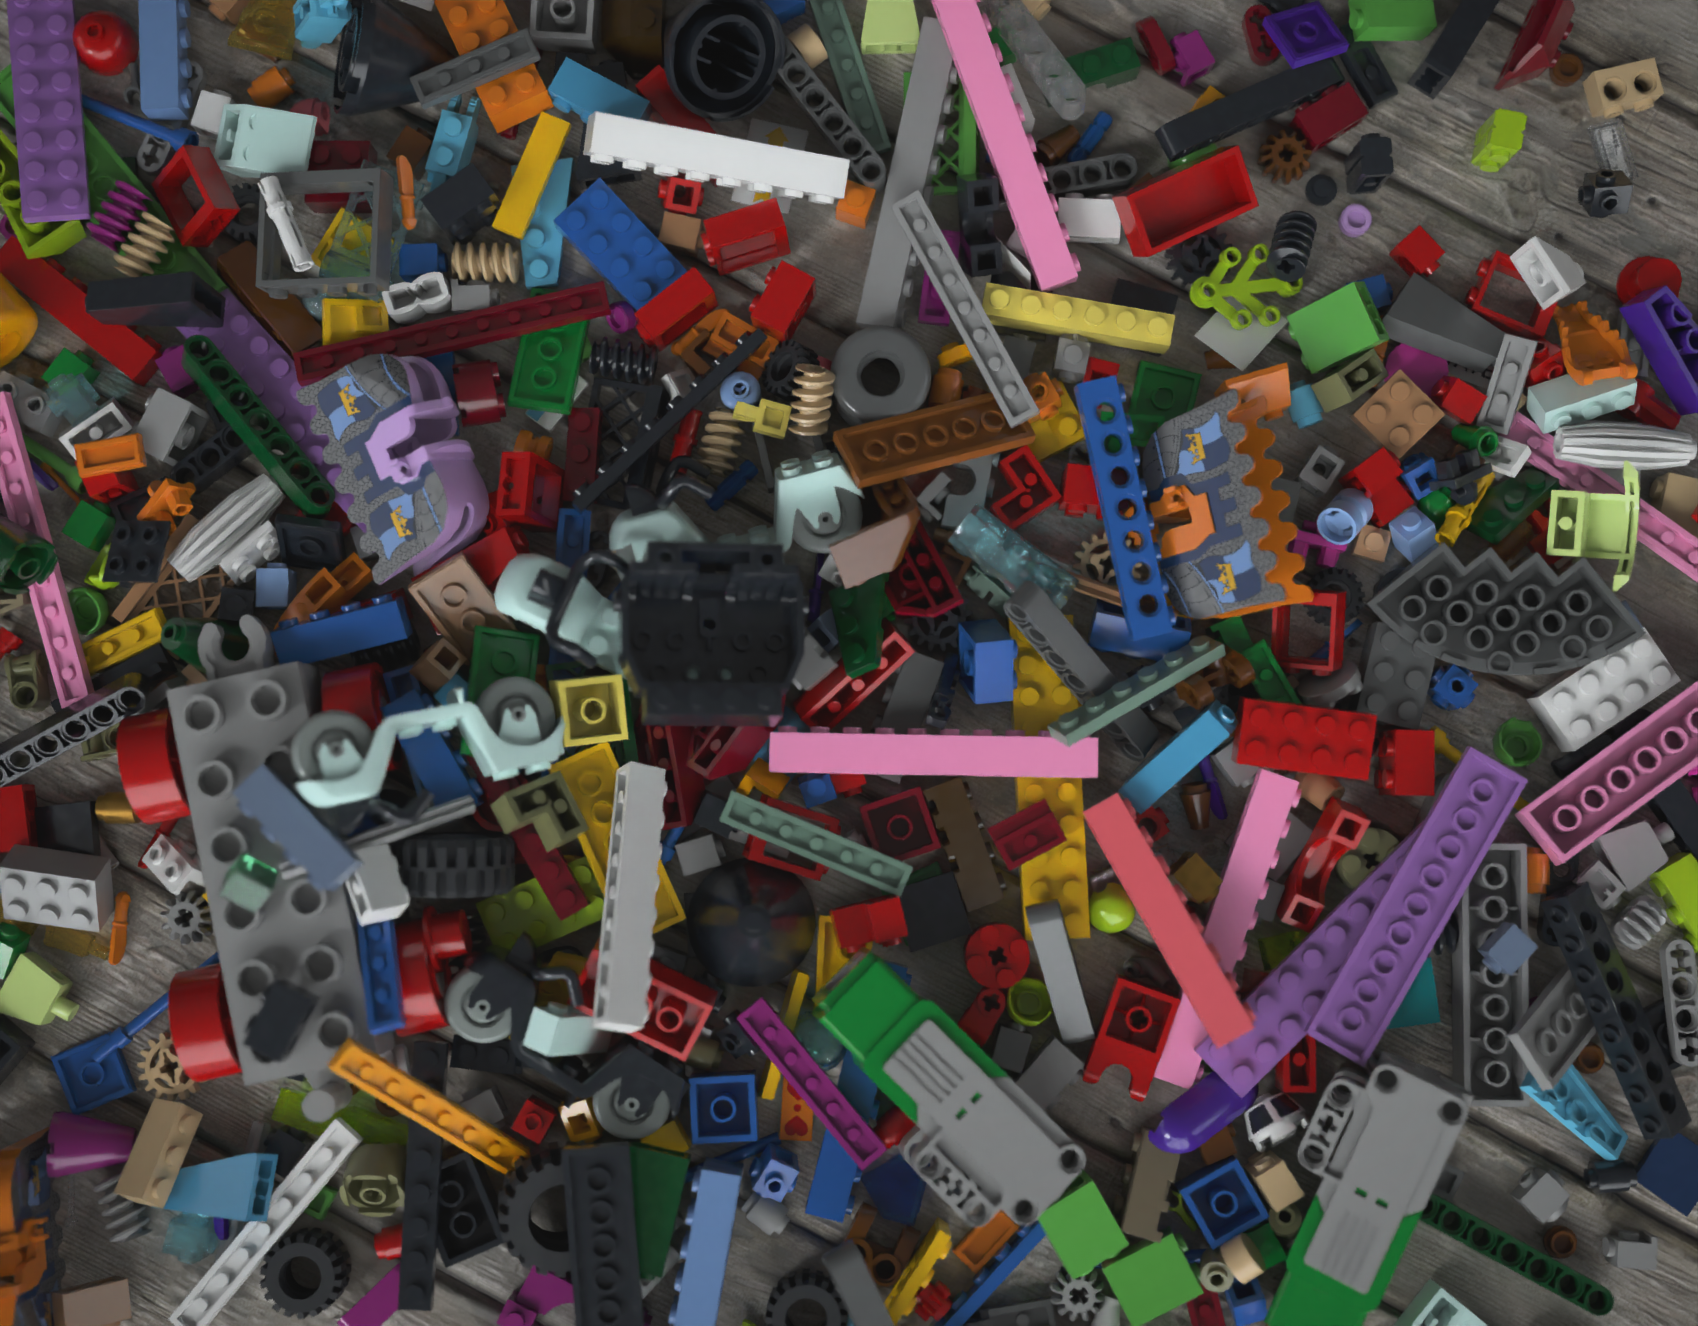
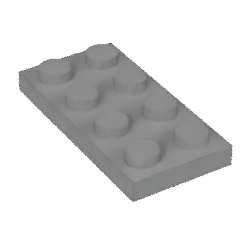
M1567 962L1507 1035L1542 1091L1553 1089L1597 1032Z

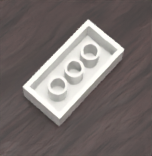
M1645 627L1642 629L1646 633L1625 648L1590 662V664L1572 668L1526 699L1561 752L1578 750L1681 681Z

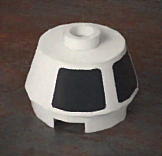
M1286 1092L1273 1096L1270 1093H1266L1260 1096L1254 1102L1255 1106L1244 1114L1249 1142H1254L1259 1152L1266 1150L1264 1144L1268 1142L1273 1148L1296 1136L1295 1130L1300 1124L1303 1129L1308 1128L1310 1125L1305 1115L1307 1111Z

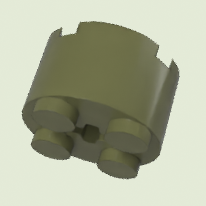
M1367 828L1356 850L1347 851L1334 866L1336 877L1342 884L1350 889H1354L1400 843L1392 834L1385 830ZM1365 854L1371 855L1372 863L1370 866L1366 865L1367 861L1363 858Z
M361 1142L348 1157L340 1188V1198L343 1203L350 1207L351 1203L359 1207L358 1213L371 1217L390 1216L395 1213L396 1208L399 1206L402 1208L404 1206L407 1161L405 1147L398 1143L385 1145Z

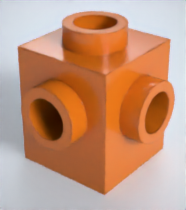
M1046 372L1040 375L1033 373L1023 379L1040 411L1038 415L1028 419L1029 424L1039 419L1045 421L1054 417L1059 412L1058 409L1062 407L1060 396L1064 395L1057 379L1053 378L1050 380Z

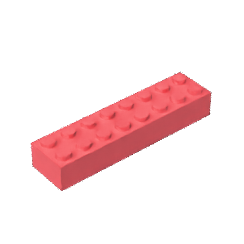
M1116 793L1083 812L1085 822L1216 1049L1253 1030L1255 1027L1252 1022L1256 1020L1252 1009L1246 1001L1241 1004L1235 995V992L1239 989L1229 971L1225 974L1221 971L1217 963L1222 959L1212 942L1206 944L1200 935L1204 933L1200 920L1195 913L1189 915L1184 905L1187 904V899L1178 884L1172 886L1167 877L1170 875V870L1161 854L1155 857L1150 848L1153 847V840L1144 826L1137 827L1134 821L1137 819V813L1129 799L1126 797L1122 800L1119 794Z

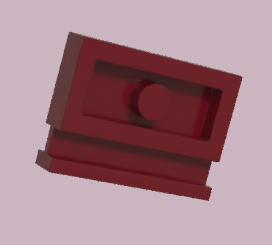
M1045 798L987 828L1009 871L1067 841Z

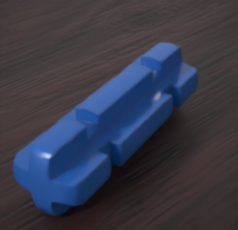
M1104 111L1098 112L1093 119V124L1088 126L1076 143V148L1073 147L1068 154V163L1086 160L1087 155L1091 154L1103 137L1104 132L1111 126L1113 118Z
M744 461L739 466L740 470L732 472L717 486L718 490L713 492L709 500L704 499L713 511L719 510L724 505L726 499L730 500L747 484L746 481L748 479L751 480L758 474V468L752 461Z

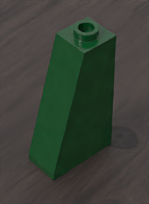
M628 1139L627 1142H630L640 1274L642 1279L655 1280V1277L662 1278L692 1154Z

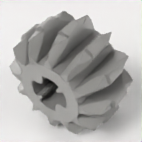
M190 890L188 894L181 891L176 895V900L167 899L165 903L170 911H162L160 915L163 918H168V922L164 923L161 928L163 930L172 929L169 939L176 940L180 937L181 944L187 945L191 940L194 943H200L203 940V935L209 936L213 933L212 928L208 925L213 924L210 908L206 906L207 901L202 895L198 896L197 890ZM189 912H192L194 918L186 922L185 917L189 915Z
M1639 895L1616 914L1617 917L1611 923L1610 933L1615 936L1618 942L1629 949H1639L1641 946L1646 945L1661 930V926L1666 922L1667 912L1655 899L1652 900L1647 895Z
M1094 1269L1089 1274L1079 1276L1074 1280L1069 1273L1066 1276L1060 1271L1055 1273L1056 1278L1061 1283H1050V1289L1056 1293L1051 1296L1052 1304H1059L1057 1308L1059 1315L1062 1316L1069 1311L1070 1321H1075L1077 1314L1080 1313L1083 1320L1087 1321L1089 1316L1086 1311L1090 1309L1095 1314L1099 1313L1100 1310L1094 1302L1101 1303L1105 1301V1296L1099 1292L1105 1286L1103 1281H1095L1098 1274ZM1073 1288L1077 1290L1082 1289L1084 1294L1081 1297L1078 1295L1073 1296L1071 1290Z

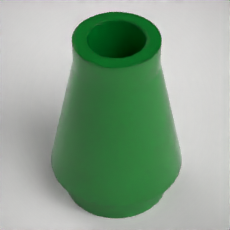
M1459 423L1453 428L1451 433L1452 439L1460 443L1464 448H1477L1478 456L1480 457L1491 455L1498 446V436L1488 426Z

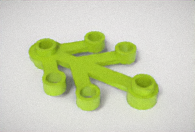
M1257 244L1248 250L1247 259L1231 283L1220 284L1228 269L1241 261L1240 251L1236 247H1228L1220 253L1219 262L1208 277H1200L1192 283L1190 299L1197 307L1203 309L1213 307L1230 321L1231 326L1236 330H1242L1251 325L1252 315L1250 312L1258 317L1259 322L1263 326L1270 327L1280 320V311L1275 306L1266 307L1251 294L1276 291L1281 297L1288 298L1301 291L1303 278L1293 281L1294 287L1289 282L1281 281L1277 278L1248 281L1257 266L1267 261L1269 249L1266 245ZM1255 250L1261 253V259L1257 258ZM1227 253L1233 256V262L1228 260ZM1204 287L1208 289L1210 297L1205 295ZM1232 296L1248 310L1240 309L1237 311L1223 297ZM1266 312L1271 313L1272 321L1267 319ZM1238 315L1244 318V324L1238 321Z

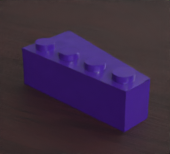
M1667 285L1642 291L1621 306L1619 310L1678 414L1682 416L1698 413V325L1691 319L1693 314Z

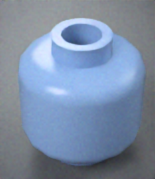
M744 371L731 373L723 380L720 387V396L725 408L733 411L737 401L758 407L762 398L759 382L752 374Z

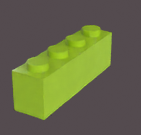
M0 129V203L27 259L64 253L87 237L80 220L24 222L21 209L17 148Z
M1678 852L1669 857L1663 866L1649 876L1651 879L1649 885L1658 897H1662L1668 907L1666 909L1667 916L1675 925H1679L1685 935L1682 939L1692 945L1698 957V862L1692 853Z

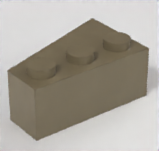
M1141 1125L1139 1133H1133L1129 1148L1130 1151H1133L1130 1164L1125 1163L1120 1179V1182L1124 1183L1121 1196H1115L1111 1213L1115 1215L1114 1219L1122 1232L1161 1243L1163 1233L1158 1232L1157 1229L1162 1212H1168L1170 1202H1167L1166 1198L1170 1184L1175 1180L1180 1154L1165 1152L1157 1148L1148 1140L1149 1131L1153 1128Z

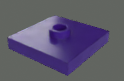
M1319 0L1265 16L1262 26L1292 69L1345 53L1349 47L1348 41Z

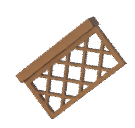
M188 513L167 540L158 583H135L111 616L121 623H125L141 615L144 610L178 605L180 618H186L184 604L198 602L202 604V618H211L219 608L221 592L218 596L206 598L203 579L220 577L222 586L236 585L231 579L226 583L225 576L228 575L222 567L218 565L220 573L202 575L195 579L198 580L200 599L183 601L180 582H187L185 578L179 579L178 571L166 560L201 518L192 513ZM173 572L174 580L166 581ZM175 583L178 602L160 604L159 589L162 585ZM154 598L155 605L147 606L150 603V601ZM214 600L210 607L207 609L206 601ZM168 650L169 654L172 657H174L177 660H180V657H178L176 654Z

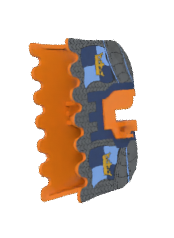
M1236 389L1229 390L1208 403L1165 422L1151 435L1144 450L1142 469L1144 481L1152 501L1149 504V509L1151 510L1154 523L1168 524L1192 520V523L1172 528L1165 532L1161 539L1162 549L1160 551L1162 560L1157 562L1161 568V574H1165L1169 589V592L1166 593L1167 597L1175 608L1188 617L1197 619L1213 617L1228 619L1280 606L1313 601L1314 594L1311 587L1306 584H1297L1294 581L1295 574L1305 567V559L1303 555L1290 553L1287 550V544L1296 538L1298 528L1293 522H1283L1279 518L1280 512L1289 506L1290 496L1283 490H1274L1272 488V482L1281 476L1283 466L1280 461L1266 459L1264 456L1265 450L1275 442V433L1269 428H1259L1257 426L1258 419L1265 415L1268 410L1267 398L1263 395L1240 404L1239 391Z
M50 1127L0 1150V1277L14 1275V1283L0 1284V1326H54L51 1292L62 1289L61 1280L66 1272V1264L64 1258L59 1257L58 1248L63 1240V1230L55 1221L56 1213L60 1208L59 1194L54 1192L52 1187L56 1177H48L47 1154H50V1143H48Z

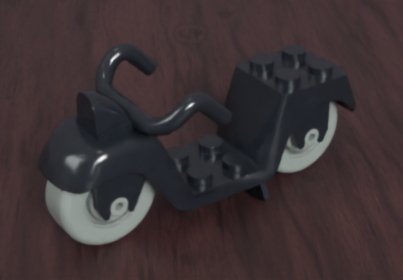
M524 930L510 950L497 945L484 946L474 950L463 960L465 967L453 977L444 998L446 1018L450 1026L460 1036L473 1042L490 1043L498 1041L511 1033L510 1043L514 1055L567 1090L564 1101L565 1107L569 1109L576 1097L585 1099L593 1096V1109L597 1120L606 1131L619 1138L640 1139L651 1135L666 1121L670 1109H672L673 1120L679 1112L681 1099L691 1086L689 1084V1077L685 1075V1064L682 1063V1060L627 1034L587 1067L583 1066V1061L576 1055L546 1056L523 1045L532 1011L537 1003L540 981L564 979L567 982L571 1006L576 1007L584 1004L581 982L578 974L572 968L567 966L546 967L557 951L584 957L577 948L573 946H560L546 950L536 957V945L531 935Z

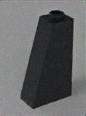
M1461 0L1407 84L1434 100L1455 73L1500 0Z
M605 60L600 62L599 65L591 67L592 71L629 90L623 61ZM583 123L576 172L581 190L588 189L598 178H601L608 186L643 180L641 171L622 168L623 162L614 160V163L610 165L590 162L591 156L583 155L587 124Z
M192 271L88 282L85 312L102 324L221 328L224 325L226 298Z

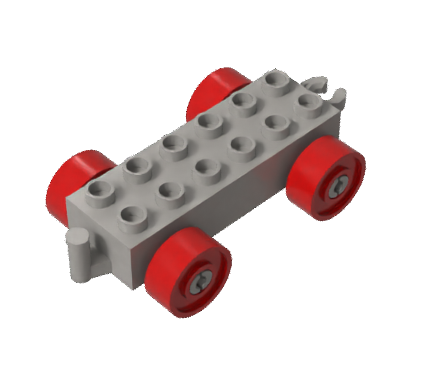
M244 615L240 618L239 624L242 632L249 640L247 655L238 661L228 660L221 650V643L224 639L223 628L213 623L205 624L198 638V654L202 665L206 669L207 681L166 690L169 702L168 708L123 718L117 731L118 766L127 798L141 821L150 825L186 816H191L220 963L178 972L171 980L168 994L169 1024L174 1047L184 1071L195 1082L242 1073L245 1086L303 1073L314 1090L309 1092L304 1101L301 1102V1109L309 1120L322 1122L330 1118L335 1112L346 1107L352 1098L350 1081L330 1070L327 1063L349 1037L380 1056L396 1047L393 1031L376 1035L368 1032L356 911L346 882L335 892L324 889L321 891L317 890L306 879V876L309 874L308 872L290 879H284L279 868V862L286 859L282 853L285 848L278 840L272 842L260 831L259 828L262 824L255 816L249 818L237 807L236 804L239 800L232 792L261 764L273 767L300 795L295 784L303 781L296 774L291 760V746L299 728L309 718L318 713L339 710L359 717L373 733L386 719L381 708L391 702L383 678V673L385 672L377 662L326 672L323 676L322 684L317 666L298 661L276 666L274 662V646L267 626L257 617ZM396 736L386 772L398 770L403 764V747ZM306 801L341 839L347 837V835L341 836L334 807L316 808ZM423 918L394 924L406 1021L405 1027L394 1029L395 1033L400 1037L450 1026L444 1010L446 990L452 980L450 978L452 975L451 967L448 966L450 961L449 958L446 959L445 968L437 971L433 967L425 944ZM286 979L319 996L320 999L289 1059L278 1063L245 1046L243 1042L247 1034L244 1033V1029L253 1014L258 1015L263 1005L260 1002V998L265 988L270 983L274 984L275 981Z

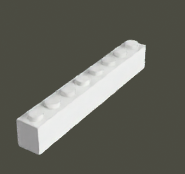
M632 761L616 770L592 1026L594 1028L631 1033L644 1028L649 1015L646 999L647 990L651 985L652 979L649 972V963L654 951L652 927L657 917V908L654 906L655 893L660 883L657 868L662 854L660 832L665 821V814L662 811L663 798L667 793L668 787L667 781H665L666 769Z

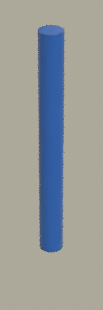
M775 1132L758 1139V1141H753L714 1157V1159L739 1162L763 1152L769 1142L777 1146L782 1143L778 1133ZM704 1162L688 1168L685 1184L693 1181L697 1166H703Z

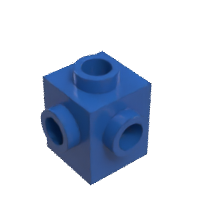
M1454 664L1443 667L1439 666L1432 672L1427 694L1430 696V701L1444 711L1456 710L1460 707L1464 709L1475 698L1476 694L1473 691L1479 684L1472 679L1474 675L1467 668ZM1452 683L1459 687L1456 691L1452 689Z
M769 1142L761 1156L755 1157L750 1165L749 1175L751 1176L752 1190L762 1198H771L781 1203L786 1193L792 1192L797 1183L800 1172L797 1154Z

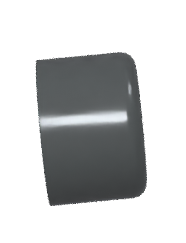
M884 325L866 327L850 335L836 351L830 369L835 374V381L831 383L834 388L832 400L839 415L851 427L925 408L931 384L930 362L920 343L907 332ZM877 358H886L892 361L898 368L900 382L897 388L892 393L884 396L868 392L861 381L864 368Z

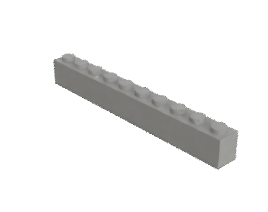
M924 17L856 320L861 329L877 325L891 326L899 329V327H904L907 318V309L904 308L906 297H910L913 291L914 279L910 277L913 266H918L919 258L890 205L917 190L920 191L927 205L930 206L932 204L934 187L931 186L933 175H938L941 157L937 156L940 144L944 145L946 141L947 126L944 125L947 114L952 113L954 95H951L953 84H958L960 78L937 18Z

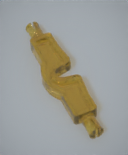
M0 898V923L4 921L17 926L20 930L31 936L34 935L35 930L39 926L38 923L4 919L2 898ZM46 925L43 940L46 946L64 950L79 957H86L91 954L104 961H107L109 958L110 948L96 943L95 935L79 929Z

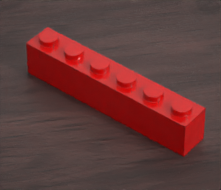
M12 235L0 249L1 274L130 379L144 387L159 369L155 360L163 356L159 351L162 345L148 334L144 338L135 332L138 328L137 325L102 324L85 312V297L88 286L75 276L72 280L67 278L63 274L66 268L52 257L47 261L43 257L27 259L18 238Z

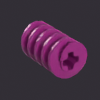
M116 180L114 184L120 190V193L109 190L108 196L113 203L102 201L100 204L106 214L95 212L93 216L99 224L88 222L86 226L91 231L92 235L90 236L119 254L120 249L116 246L115 242L118 241L126 244L128 240L122 234V231L133 233L134 229L130 225L129 220L140 222L142 219L135 211L147 212L148 208L144 204L143 199L153 200L130 184Z

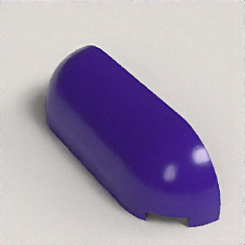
M1215 1071L1211 1072L1160 1113L1164 1119L1156 1130L1150 1129L1148 1140L1157 1148L1169 1153L1180 1154L1195 1150L1254 1104L1259 1093V1084L1257 1083L1241 1098Z

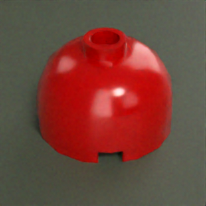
M107 10L91 11L82 16L75 24L72 37L78 58L94 74L105 77L120 75L124 72L122 69L137 60L139 37L131 24L117 13Z

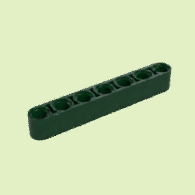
M196 334L187 338L181 358V365L299 510L307 518L325 519L329 515L335 499V491L215 344L203 335ZM192 353H199L203 357L194 356ZM212 377L221 378L223 381H216ZM232 401L241 402L243 406H237ZM257 425L264 430H256L252 426ZM272 450H279L284 455L275 454ZM291 474H299L304 479H296ZM312 498L321 499L324 504L315 503Z
M1431 1193L1419 1218L1422 1222L1593 1315L1604 1316L1612 1310L1614 1297L1607 1288L1448 1200ZM1449 1211H1453L1454 1221L1444 1226V1215ZM1478 1227H1482V1237L1477 1241H1473V1231ZM1507 1243H1511V1253L1506 1257H1502V1247ZM1536 1259H1540V1268L1536 1272L1531 1273V1263ZM1565 1275H1569L1568 1285L1560 1288V1279ZM1598 1291L1596 1302L1589 1304L1590 1294Z

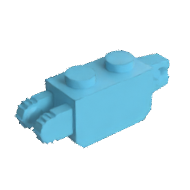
M297 0L293 6L296 28L295 38L301 41L302 47L308 49H316L322 43L331 44L338 33H341L344 25L351 19V2L349 0Z
M462 94L450 99L447 110L442 109L425 166V170L428 173L427 181L431 183L429 193L470 164L478 137L479 127L476 121L481 107L480 98L472 97L470 99L466 115L459 114Z

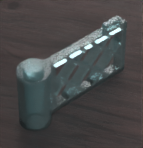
M363 160L360 169L381 168L397 180L394 181V187L398 186L396 172L368 160ZM413 180L415 187L413 194L415 196L414 209L422 211L424 204L420 199L426 196L428 192L423 191L425 184ZM373 191L364 192L365 195L360 196L361 192H351L332 246L321 263L319 278L370 276L371 242H367L361 227L371 223L372 217L359 222L354 210L357 203L368 200L373 211ZM393 191V204L395 206L393 207V213L397 211L400 220H402L401 204L398 203ZM352 219L354 224L349 226V223ZM402 222L399 230L392 233V238H396L394 244L391 242L390 286L395 284L391 281V274L408 232ZM356 229L363 246L353 250L342 247L345 234ZM365 250L368 257L359 253ZM377 291L376 296H363L377 303H381L384 300L382 296L383 291Z

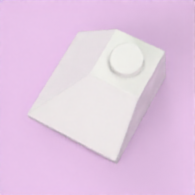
M1536 236L1527 241L1509 257L1543 310L1587 283L1583 278V270L1578 263L1573 262L1566 253Z

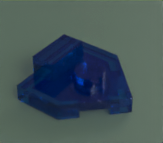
M898 1153L873 1170H869L861 1175V1181L884 1219L915 1226L927 1182Z

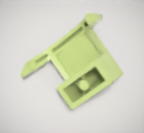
M1624 460L1623 469L1625 494L1551 490L1546 555L1619 560L1618 568L1614 575L1613 591L1619 590L1629 581L1637 543L1640 480L1638 471L1628 460Z

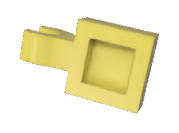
M763 398L760 399L758 407L737 401L732 418L740 421L754 422L753 432L783 440L792 407Z

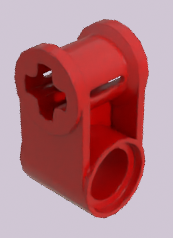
M983 987L957 1023V1026L980 1049L988 1040L996 1026V1022L1005 1009L1006 995L1002 989ZM993 993L997 994V1002L1000 1005H992L990 1008L986 1007L984 996L991 997Z

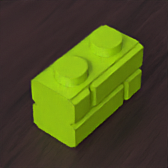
M1501 108L1495 110L1476 131L1474 142L1476 146L1473 149L1471 163L1475 166H1480V169L1486 172L1499 171L1522 148L1524 137L1522 132L1525 130L1527 121L1525 113Z

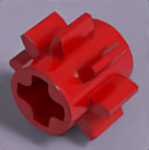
M939 1279L934 1285L929 1282L926 1288L920 1286L914 1296L917 1299L914 1312L925 1322L930 1317L939 1321L952 1306L953 1302L948 1299L951 1294L950 1289Z

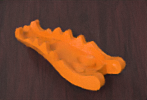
M1586 300L1578 301L1576 304L1571 303L1566 307H1561L1557 304L1552 318L1558 326L1565 368L1576 383L1586 386L1591 385L1593 380L1613 377L1632 379L1637 376L1638 369L1631 360L1625 339L1620 338L1617 329L1610 330L1608 320H1602L1600 315L1589 313Z

